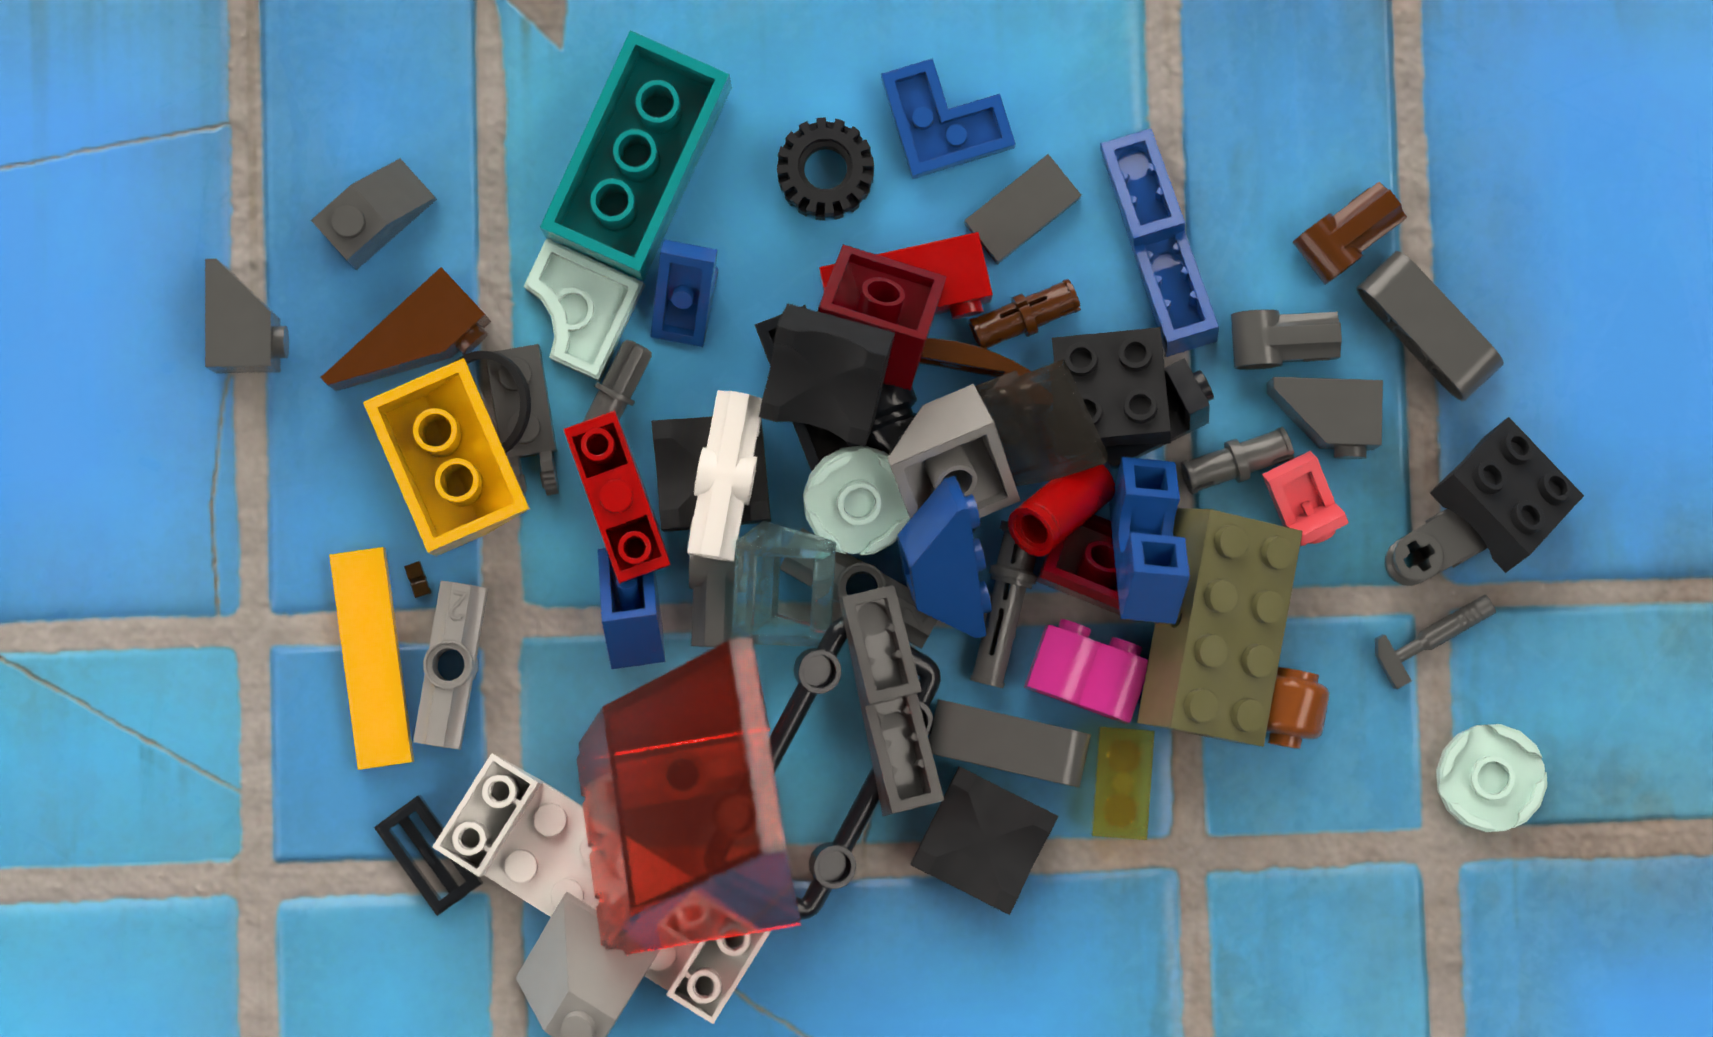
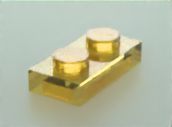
M1110 727L1098 728L1091 836L1147 840L1155 731Z

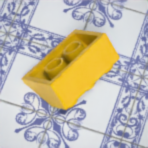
M464 358L363 402L428 553L434 556L446 553L492 532L530 509Z

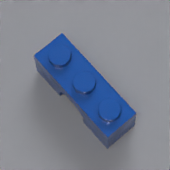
M1131 457L1121 458L1115 480V493L1109 502L1121 619L1176 624L1190 574L1185 538L1173 536L1174 520L1180 501L1175 462Z

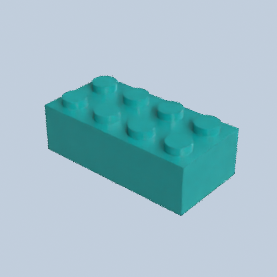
M630 30L540 225V229L545 237L644 281L732 89L730 74Z

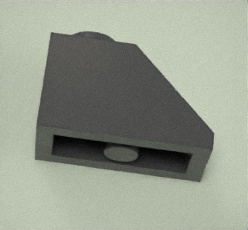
M400 158L351 184L311 221L340 254L358 270L437 199Z
M205 259V367L215 373L280 372V358H288L289 333L287 326H280V318L228 267L217 259Z
M1273 377L1267 382V395L1319 449H1334V458L1365 459L1367 450H1374L1382 445L1383 380Z

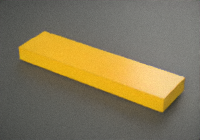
M378 547L330 554L358 770L414 762L386 548Z

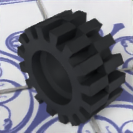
M826 117L816 118V123L808 124V121L799 125L798 131L795 133L791 131L785 138L786 143L783 147H780L778 153V182L787 202L791 206L797 207L798 212L807 217L810 214L815 216L816 220L825 221V217L834 216V220L843 218V214L848 211L853 213L859 208V203L863 199L866 200L870 193L871 183H873L874 160L867 140L861 138L860 131L854 126L850 129L845 126V121L836 118L835 122H827ZM819 150L835 151L846 163V176L834 188H817L805 176L804 167L807 159Z

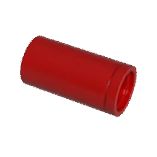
M1084 456L1075 459L1011 512L1008 519V527L1015 543L1022 550L1033 556H1045L1112 500L1115 493V483L1112 475L1101 462L1094 458Z

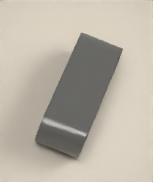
M1395 251L1357 286L1356 290L1363 302L1456 399L1464 402L1503 366V359L1492 344L1404 253Z
M939 699L937 700L933 717V727L929 735V743L934 755L1080 788L1091 740V734Z

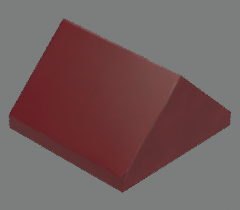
M1094 514L1046 555L1036 582L1120 615L1111 521Z

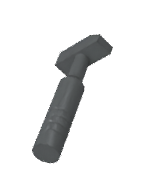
M1484 594L1465 607L1420 631L1415 640L1396 651L1386 635L1382 634L1376 637L1375 656L1393 688L1399 689L1412 681L1402 662L1423 650H1433L1475 624L1496 613L1495 607L1488 596Z

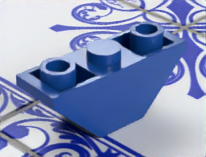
M951 476L943 479L898 533L903 575L918 611L974 638L986 636L984 613L992 611L986 583L984 580L979 581L978 576L979 571L986 570L983 548L979 538L973 539L972 529L980 527V516L974 496H964L956 476Z

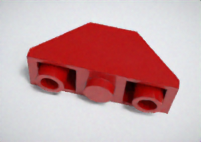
M611 411L563 429L618 583L620 584L670 566L671 563L653 508L616 411Z

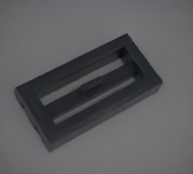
M418 795L374 828L438 916L483 884V881L474 873L451 860L466 881L460 886L457 884L409 817V815L416 811L436 840L444 829L423 797ZM398 823L449 892L444 898H440L393 832L392 828Z

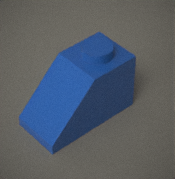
M598 549L601 619L611 669L666 662L656 572L653 571L619 584L607 549Z

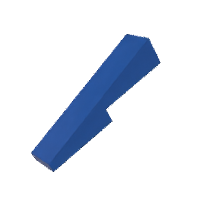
M1152 128L1101 143L1100 150L1156 326L1161 327L1162 345L1166 357L1217 342L1219 325L1187 239L1185 220Z

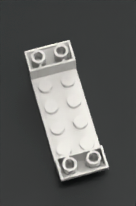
M493 753L487 759L432 847L478 877L485 875L550 917L565 893L568 892L655 946L660 951L646 972L645 977L667 990V996L711 1024H714L772 931L769 926L724 894L549 784Z

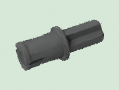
M625 340L622 343L602 384L596 382L594 386L599 390L583 422L614 410L620 420L627 405H634L635 401L631 397L652 358L650 350L631 340Z

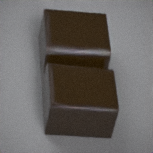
M421 561L404 566L415 598L431 594L432 592Z

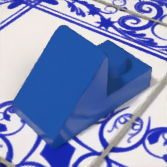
M664 239L659 257L650 337L703 347L718 276V267H716L717 249Z

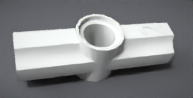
M717 390L707 448H702L697 469L694 496L698 497L691 522L688 554L721 561L734 562L744 506L750 503L756 473L757 457L754 456L762 420V418L758 417L762 398L740 392Z

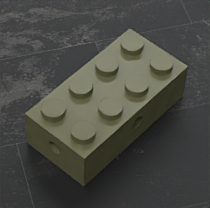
M1177 508L1173 536L1185 538L1190 578L1176 624L1155 622L1137 723L1228 742L1264 747L1303 531L1213 509Z

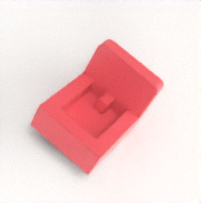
M1311 451L1262 474L1282 525L1303 531L1300 546L1323 542L1331 538L1337 529L1349 523L1345 512L1335 503L1318 458Z

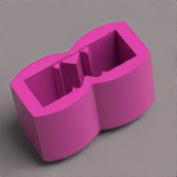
M1060 619L1058 627L1049 624L1045 626L1024 688L1124 724L1130 723L1144 685L1148 659L1140 657L1142 647L1115 637L1111 638L1109 645L1097 642L1089 638L1090 628L1065 619Z

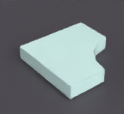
M546 238L524 284V288L540 299L551 315L554 341L549 358L600 382L645 284Z

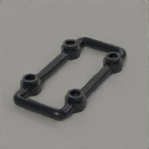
M843 617L832 622L817 648H809L797 657L793 668L794 677L798 684L740 793L730 794L718 804L715 814L720 830L707 856L708 868L712 876L717 880L797 920L809 919L816 915L823 907L831 890L846 886L855 875L856 860L852 851L879 802L873 767L833 842L823 843L817 846L811 853L809 871L813 879L803 898H799L731 863L729 858L739 840H747L756 835L763 823V812L759 802L816 695L831 691L840 680L841 665L837 656L847 639ZM910 646L922 692L917 693L927 735H929L933 727V715L929 706L941 682L940 670L936 662L929 656Z

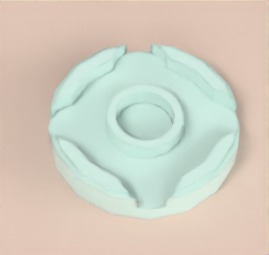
M867 446L844 447L824 457L809 474L803 493L805 516L815 536L833 551L846 554V552L850 554L860 553V555L875 554L894 544L898 539V533L910 520L888 462L889 455L886 452Z
M1502 724L1475 725L1457 734L1443 749L1436 769L1437 791L1446 810L1461 824L1482 832L1507 831L1527 822L1541 806L1547 789V772H1545L1544 763L1541 759L1543 757L1537 745L1521 731Z

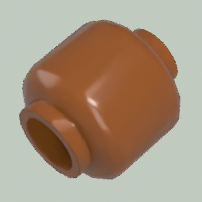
M1278 667L1266 731L1270 733L1269 744L1300 749L1302 739L1313 740L1322 735L1329 701V691L1324 685L1318 683V674Z

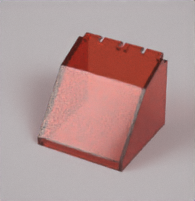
M752 636L730 639L606 704L601 708L578 743L580 754L576 759L581 795L585 797L582 806L588 847L592 848L589 859L594 897L599 899L596 913L600 943L605 947V950H623L625 955L801 925L785 844L769 744V720Z

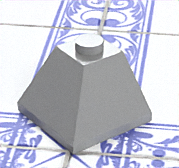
M974 384L922 405L888 457L889 465L910 519L943 479L951 476H956L964 496H974L980 518L1021 501L994 421Z
M566 892L517 974L516 980L541 1027L547 1034L552 1037H607L660 950Z

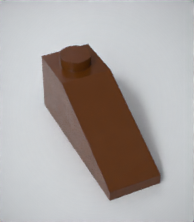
M440 267L325 372L321 379L332 389L339 391L452 358L459 351L465 355L474 350L486 338L488 333L484 328L491 320L447 272Z

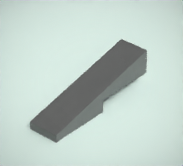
M890 585L839 598L882 815L887 816L944 801L917 693L922 692L895 586Z

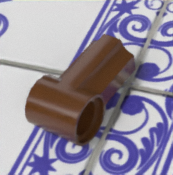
M1379 181L1349 202L1346 207L1334 216L1329 213L1292 243L1326 285L1362 258L1364 250L1402 223L1407 216L1399 200L1390 189L1384 187Z

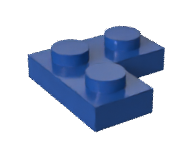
M933 58L881 74V80L912 179L1015 148L1016 143L1000 94L948 109Z

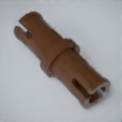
M1065 279L1058 284L1025 297L1021 293L1011 297L1012 303L976 318H971L968 322L977 346L987 349L1023 333L1027 337L1038 333V327L1071 313L1081 311L1072 283L1069 279Z

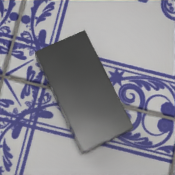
M1047 154L965 219L964 224L971 233L979 232L981 245L998 265L1081 199L1082 195L1050 155Z

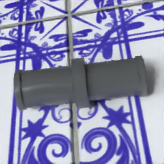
M1280 427L1275 431L1241 443L1237 439L1224 443L1223 449L1189 461L1180 462L1181 472L1187 489L1193 495L1200 490L1235 479L1238 483L1248 480L1252 472L1294 459V450L1288 433L1283 427Z

